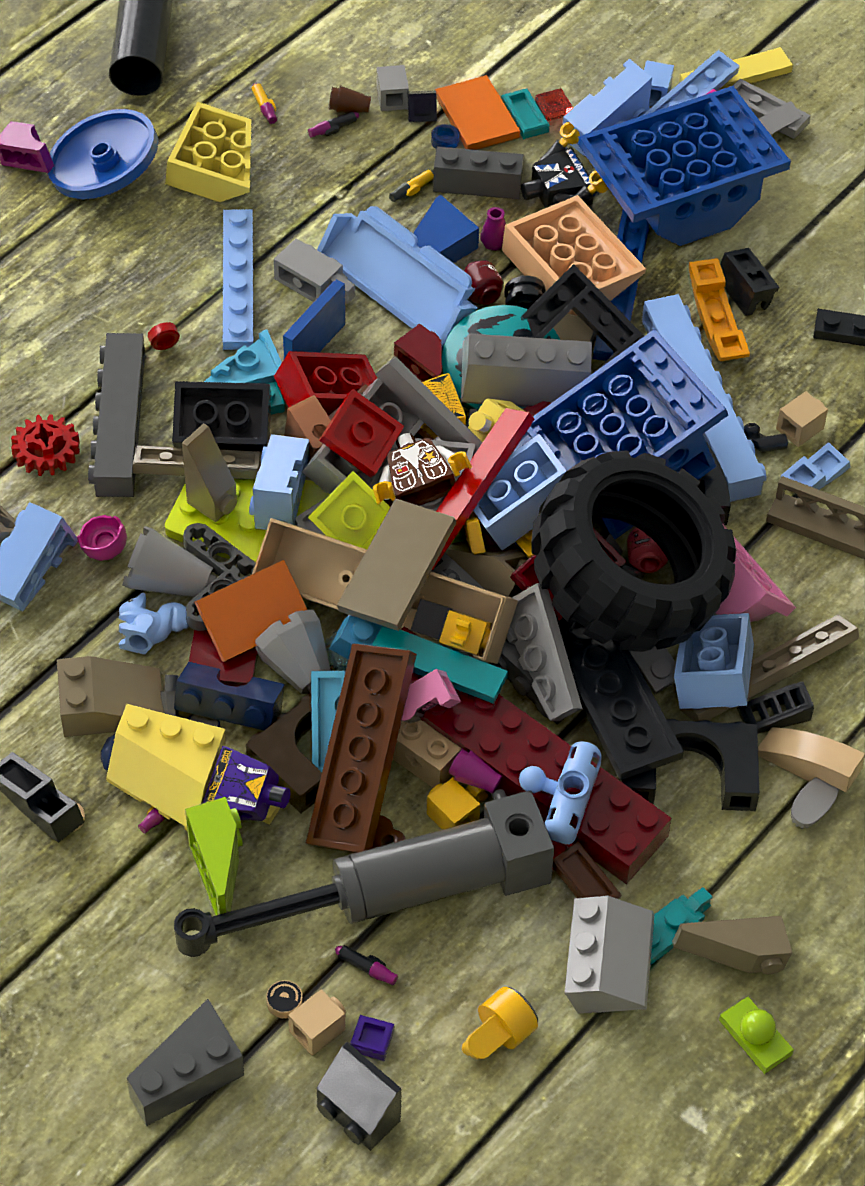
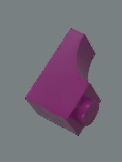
M10 121L0 133V162L3 166L49 173L54 167L45 143L40 141L33 124Z

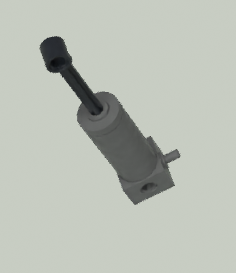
M497 789L492 794L493 801L484 803L483 819L333 859L334 876H332V884L216 916H211L210 912L204 913L195 908L186 909L180 912L174 921L176 945L185 956L198 957L205 954L211 944L218 943L217 937L335 904H338L339 908L344 911L348 922L353 924L500 883L504 895L508 896L551 884L554 846L532 791L507 797L505 790ZM192 930L199 931V933L195 935L186 934L187 932Z

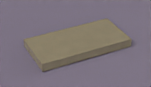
M395 498L337 604L338 610L399 631L456 525L455 517Z

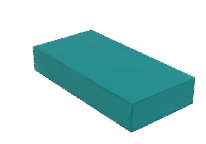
M527 88L501 95V99L520 129V135L523 139L549 132L550 125Z

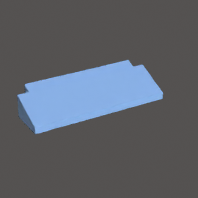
M370 206L367 211H360L357 217L352 213L333 214L317 251L336 259L343 265V274L348 277L350 282L413 329L418 324H421L429 331L435 332L441 339V350H443L451 330L464 317L478 309V307L467 300L475 290L471 286V276L431 246L419 248L416 235L377 206Z

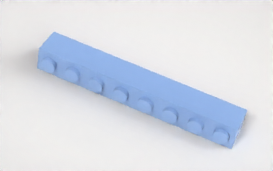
M679 294L644 301L642 323L647 334L656 329L728 412L726 418L703 433V436L717 457L724 472L729 489L730 502L761 495L763 482L766 481L765 467L762 463H758L755 457L754 444L752 440H747L745 436L743 421L740 416L736 417L732 398L729 393H725L722 387L721 375L712 366L711 354L708 349H704L701 343L700 331L691 322L689 307L683 305Z

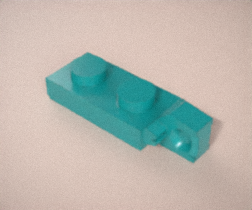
M704 887L692 894L689 899L684 895L678 899L675 898L654 915L650 966L674 948L672 941L681 923L702 922L705 919L703 912L711 907L710 903L713 896Z

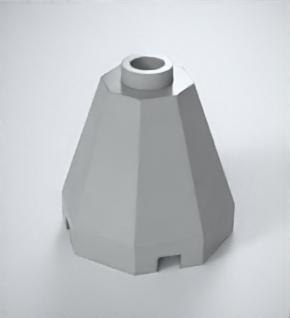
M296 611L288 615L291 622L283 625L281 620L271 624L255 639V649L261 660L301 694H311V671H330L320 620L315 611Z

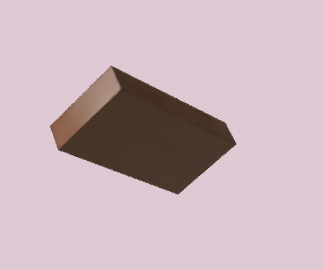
M579 841L553 859V869L576 898L599 896L621 898V893Z

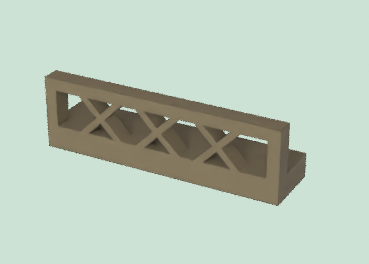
M784 476L781 477L778 482L776 498L767 513L766 522L865 559V507ZM785 490L796 493L800 498L785 494ZM816 502L827 505L829 509L826 510L819 507ZM846 514H852L856 516L859 520L855 521L853 519H850Z

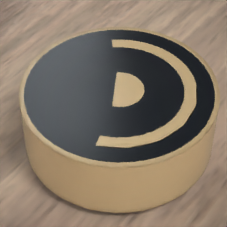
M288 980L272 984L266 994L268 1010L278 1018H288V1014L303 1003L300 987Z

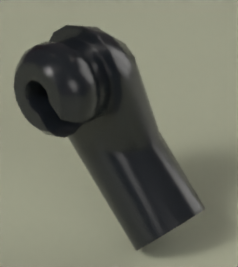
M748 423L744 426L747 440H752L754 448L758 451L769 452L788 448V440L785 433L765 436L760 433V427L756 423Z

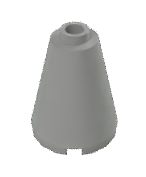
M144 526L143 534H140L128 564V568H131L128 577L124 576L122 586L135 590L195 597L212 583L217 576L211 574L213 567L153 528Z

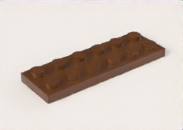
M352 643L306 844L350 853L372 849L417 656L416 653L410 650Z

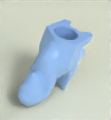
M141 593L138 597L123 603L119 608V619L125 621V623L119 624V632L126 637L120 641L119 647L123 650L145 655L155 644L164 641L171 631L180 632L189 627L186 622V606L181 603L170 602L162 605L157 612L146 609L145 593Z

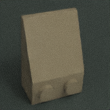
M93 656L57 659L60 716L64 737L116 732L126 704L164 713L160 691H162L160 668Z

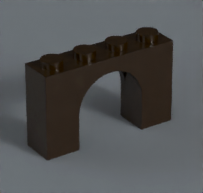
M311 694L303 697L299 704L288 713L285 712L279 715L274 723L263 732L255 733L246 744V755L270 766L279 775L277 785L290 789L289 803L300 814L315 803L322 772L297 747L302 736L312 730Z

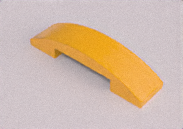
M718 258L689 262L690 278L698 313L714 354L719 361L749 357L750 352L743 331L737 328L724 289L726 280Z

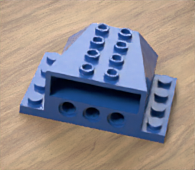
M734 86L579 136L578 146L631 221L634 223L646 219L657 235L679 246L731 229L760 200L763 179L789 170L791 163L790 159Z
M654 329L534 415L533 423L514 451L540 434L566 471L583 460L592 457L596 458L598 455L607 452L628 450L631 458L648 453L666 459L665 466L676 472L683 468L698 480L716 467L703 433L726 418L728 412L658 331ZM598 518L614 539H617L633 527V525L620 520Z

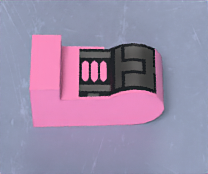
M435 669L410 684L402 717L403 722H418L423 718L427 710L438 704L451 708L461 702L445 671Z

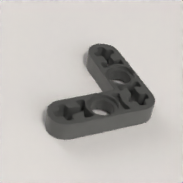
M194 523L187 526L184 530V549L213 567L212 572L219 576L186 606V622L188 626L197 631H204L207 628L201 616H195V612L199 613L194 602L248 577L246 576L248 574L252 575L256 562L207 525ZM217 553H226L230 556V559L226 562H217L213 559V556Z

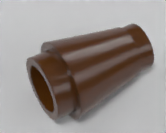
M339 85V88L332 87L329 110H335V113H349L351 111L368 113L371 96Z

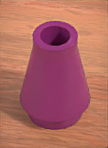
M492 207L487 211V217L480 234V240L484 247L492 251L502 249L506 225L505 212L499 207Z
M462 749L449 770V774L455 776V781L486 790L492 794L503 777L472 750L468 753Z

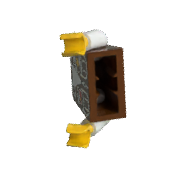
M402 434L396 440L398 449L388 453V465L383 468L379 483L373 486L377 505L381 504L383 500L391 499L394 501L396 498L421 506L444 497L456 482L454 475L455 477L459 476L460 471L464 468L471 469L472 465L464 451L453 453L441 445L435 446L429 438L416 442L412 434Z

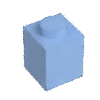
M646 60L644 71L652 77L649 106H653L670 92L674 65Z

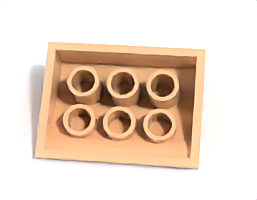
M578 195L505 225L502 251L524 276H533L542 280L546 291L573 264L610 301L646 273V268ZM573 310L569 312V314L578 316Z

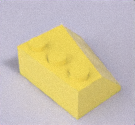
M197 102L167 161L165 184L217 202H223L249 193L251 119Z
M126 704L115 733L106 781L139 802L145 801L158 809L159 814L168 820L172 818L184 825L187 831L185 809L203 803L221 748L225 746V729Z

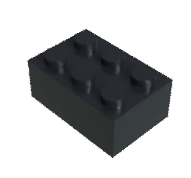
M175 381L173 446L182 448V442L204 423L209 426L220 450L262 452L263 447H267L270 440L272 397L270 384Z

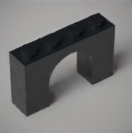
M666 719L683 751L696 752L707 757L718 769L721 778L722 810L756 811L760 794L757 724ZM656 768L621 780L622 783L654 805Z

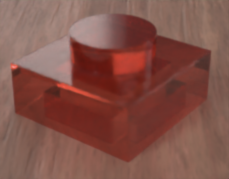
M562 88L535 95V102L547 121L562 118L573 109Z

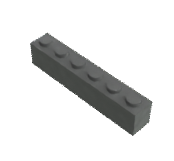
M106 333L105 346H100V364H104L103 369H98L97 383L98 387H101V392H96L95 409L99 411V416L93 417V434L97 435V440L91 441V459H95L94 465H89L88 480L89 484H94L96 497H134L136 474L133 473V459L135 447L138 445L145 364L144 336L141 333Z

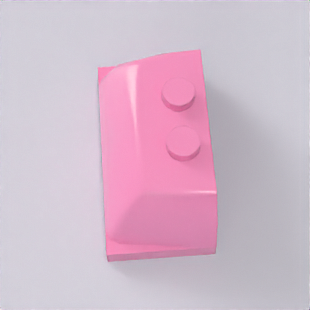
M734 537L736 546L735 577L729 596L721 603L716 614L749 613L750 622L759 621L776 612L788 616L796 607Z

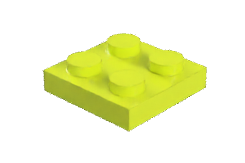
M352 471L308 518L326 536L368 549L390 506L384 500L381 501V504L377 505L373 489Z

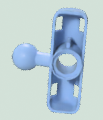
M580 741L572 745L558 782L547 778L544 771L537 766L527 767L520 773L519 783L523 790L532 791V793L544 791L554 795L544 823L550 839L553 841L571 844L576 839L601 766V752L595 745L589 742ZM592 757L598 759L596 768L590 764ZM574 787L579 789L581 792L579 794L573 795L567 793L565 790L567 788ZM556 808L553 819H550L553 809ZM573 814L578 818L576 829L570 825Z

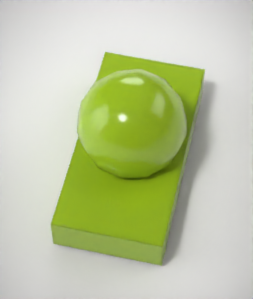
M749 996L720 1014L719 1021L764 1074L793 1055L794 1049L776 1029L773 1016L766 1010L759 1009Z

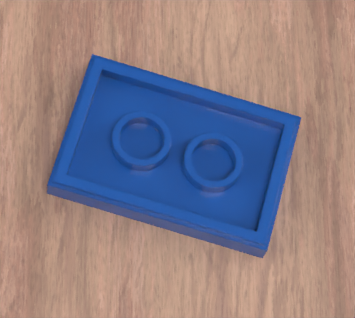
M337 279L333 281L283 335L284 358L289 351L321 352L344 327L345 283Z

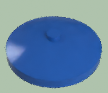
M114 109L94 114L72 126L54 144L50 151L54 167L48 173V176L54 187L61 194L70 198L92 199L114 193L132 183L149 167L158 149L157 132L148 117L138 111Z

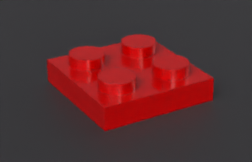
M352 389L346 395L319 441L372 478L378 472L403 430L404 425Z

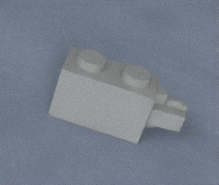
M297 238L274 258V279L312 302L336 279L345 283V303L348 304L355 297V284L350 282L348 277L343 274V265L336 259L324 255L313 246L305 244Z

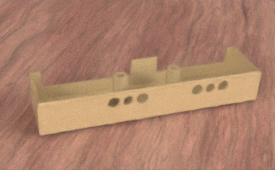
M270 518L252 574L284 560L301 597L338 610L337 604L367 549ZM431 571L400 630L404 626L411 630L421 598L453 608L455 611L492 622L490 627L491 633L486 648L483 649L481 655L463 651L439 643L438 639L412 632L421 638L473 656V658L498 664L518 600Z

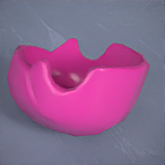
M103 515L93 517L82 526L77 539L81 549L89 558L104 561L113 559L123 551L126 546L127 534L123 523L117 516Z

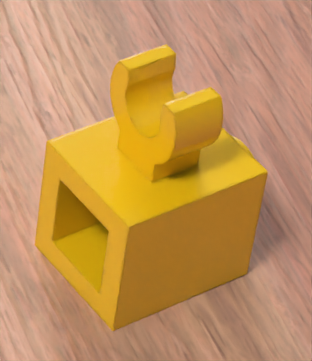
M449 610L439 643L481 655L483 649L486 648L492 622L455 610Z
M451 778L445 784H438L431 789L427 796L426 814L442 830L480 819V803L488 798V794L485 790L470 785L464 789L454 778Z

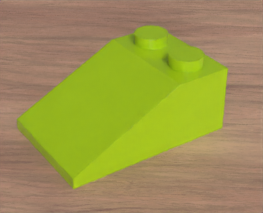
M226 797L185 809L189 847L215 916L231 911L239 865L238 847L243 846L239 831L242 826L236 808L230 809Z

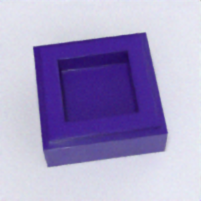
M360 1015L350 1045L363 1056L385 1061L395 1030V1024Z

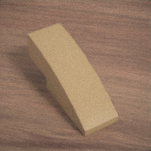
M772 727L758 747L759 757L808 782L816 777L844 792L848 791L862 770L865 753L824 736L788 728Z

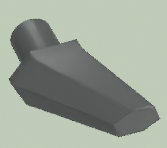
M165 675V691H160L163 710L165 714L178 717L179 711L174 710L178 675Z

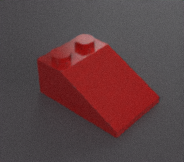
M297 351L288 352L274 375L288 408L315 395L328 416L342 404L346 395L352 389L358 391L365 384L369 386L377 379L366 354Z

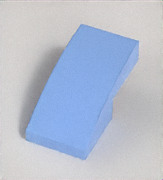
M828 442L809 459L803 456L786 470L781 477L784 476L820 490L850 468V461Z

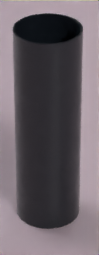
M119 0L109 68V78L118 90L129 95L143 96L155 92L161 86L173 0Z

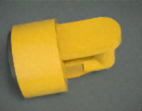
M501 987L478 1007V1014L483 1024L467 1037L466 1041L462 1044V1051L465 1055L472 1058L483 1059L491 1055L501 1045L508 1049H515L538 1028V1017L534 1008L517 990L511 987Z

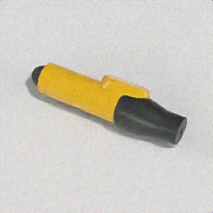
M426 170L410 181L403 183L389 194L390 200L396 202L399 199L417 194L422 186L434 180V171Z

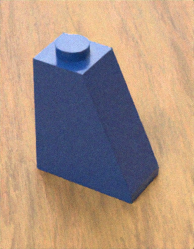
M442 195L436 197L413 233L417 237V246L419 248L431 246L452 263L478 249L479 227Z

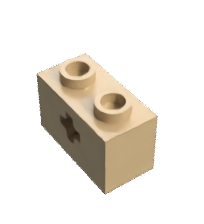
M421 719L415 723L401 721L393 760L433 788L438 784H445L455 777L449 774V770L462 748Z

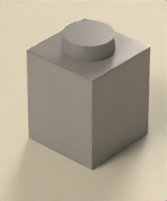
M405 65L377 67L376 88L380 111L408 109L407 92L409 87Z

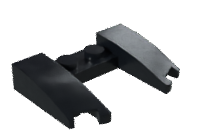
M574 264L521 316V320L528 321L533 335L530 338H543L567 313L573 310L614 352L602 366L644 337Z

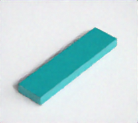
M382 626L372 646L410 650L417 654L413 673L425 676L435 669L445 671L454 689L493 704L507 679L508 671L403 630L397 631Z

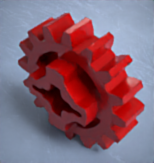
M49 414L47 420H42L40 415H36V422L33 423L28 419L24 420L25 428L17 426L15 428L16 435L11 436V450L13 458H16L17 466L25 465L27 473L36 469L38 476H42L44 471L48 470L53 476L55 475L56 468L66 471V462L74 464L76 462L75 455L80 454L79 434L75 432L74 425L72 423L66 425L65 418L63 417L58 419V421H54L53 414Z

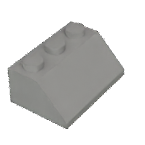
M610 896L574 898L565 995L578 1014L647 1009L655 915L653 911Z

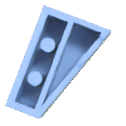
M627 60L623 64L625 69L614 79L609 76L603 82L605 87L594 97L589 94L563 117V124L570 122L574 129H577L580 136L642 116L649 110L652 77L632 60ZM578 143L573 145L570 144L579 153L585 156L581 148L578 146Z
M271 434L268 446L263 447L261 466L256 475L253 496L251 497L249 514L254 515L255 529L267 530L270 518L295 525V517H297L306 477L302 470L309 463L310 459L309 439Z
M31 502L28 503L25 510L18 514L12 533L0 545V601L20 611H24L46 583L45 579L42 578L51 566L57 568L61 564L62 558L59 555L67 545L75 546L78 542L77 536L63 517Z

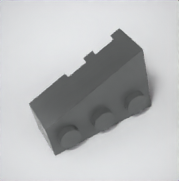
M207 999L126 1077L129 1096L145 1125L148 1126L244 1076L243 1055L211 1002Z

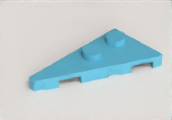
M268 330L259 333V339L248 348L245 345L242 346L234 356L228 357L212 369L211 376L204 382L264 384L275 382L274 375L282 361Z

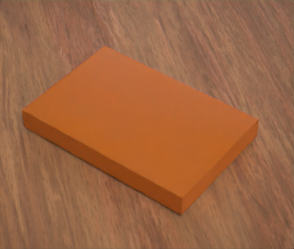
M487 75L435 89L437 101L465 149L477 150L520 138V129Z
M284 560L194 602L222 662L255 647V639L271 624L281 620L282 624L285 625L291 622L288 615L296 611L308 610Z

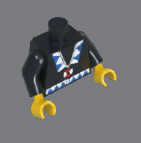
M566 122L560 128V134L563 138L560 141L556 140L550 149L533 164L531 181L521 184V193L526 201L539 197L544 207L548 208L578 195L587 205H592L596 191L604 193L608 190L607 185L597 171H593L589 176L574 149L566 147L568 144L578 143L580 136L578 130L574 129L570 122Z

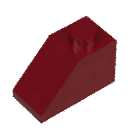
M418 324L394 342V357H397L421 382L442 375L441 339L435 332L429 331L423 325Z

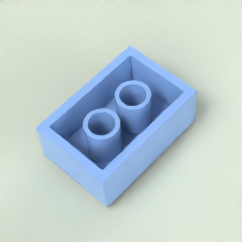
M540 434L510 455L473 510L501 550H504L533 529V522L539 515V507L566 472Z
M749 613L713 615L700 631L694 632L687 641L679 643L674 680L680 709L747 706L754 648Z

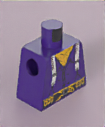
M222 746L203 803L226 797L230 809H237L240 820L263 821L267 816L270 805L279 808H285L288 805L290 789L277 785L279 775L267 764L229 747Z

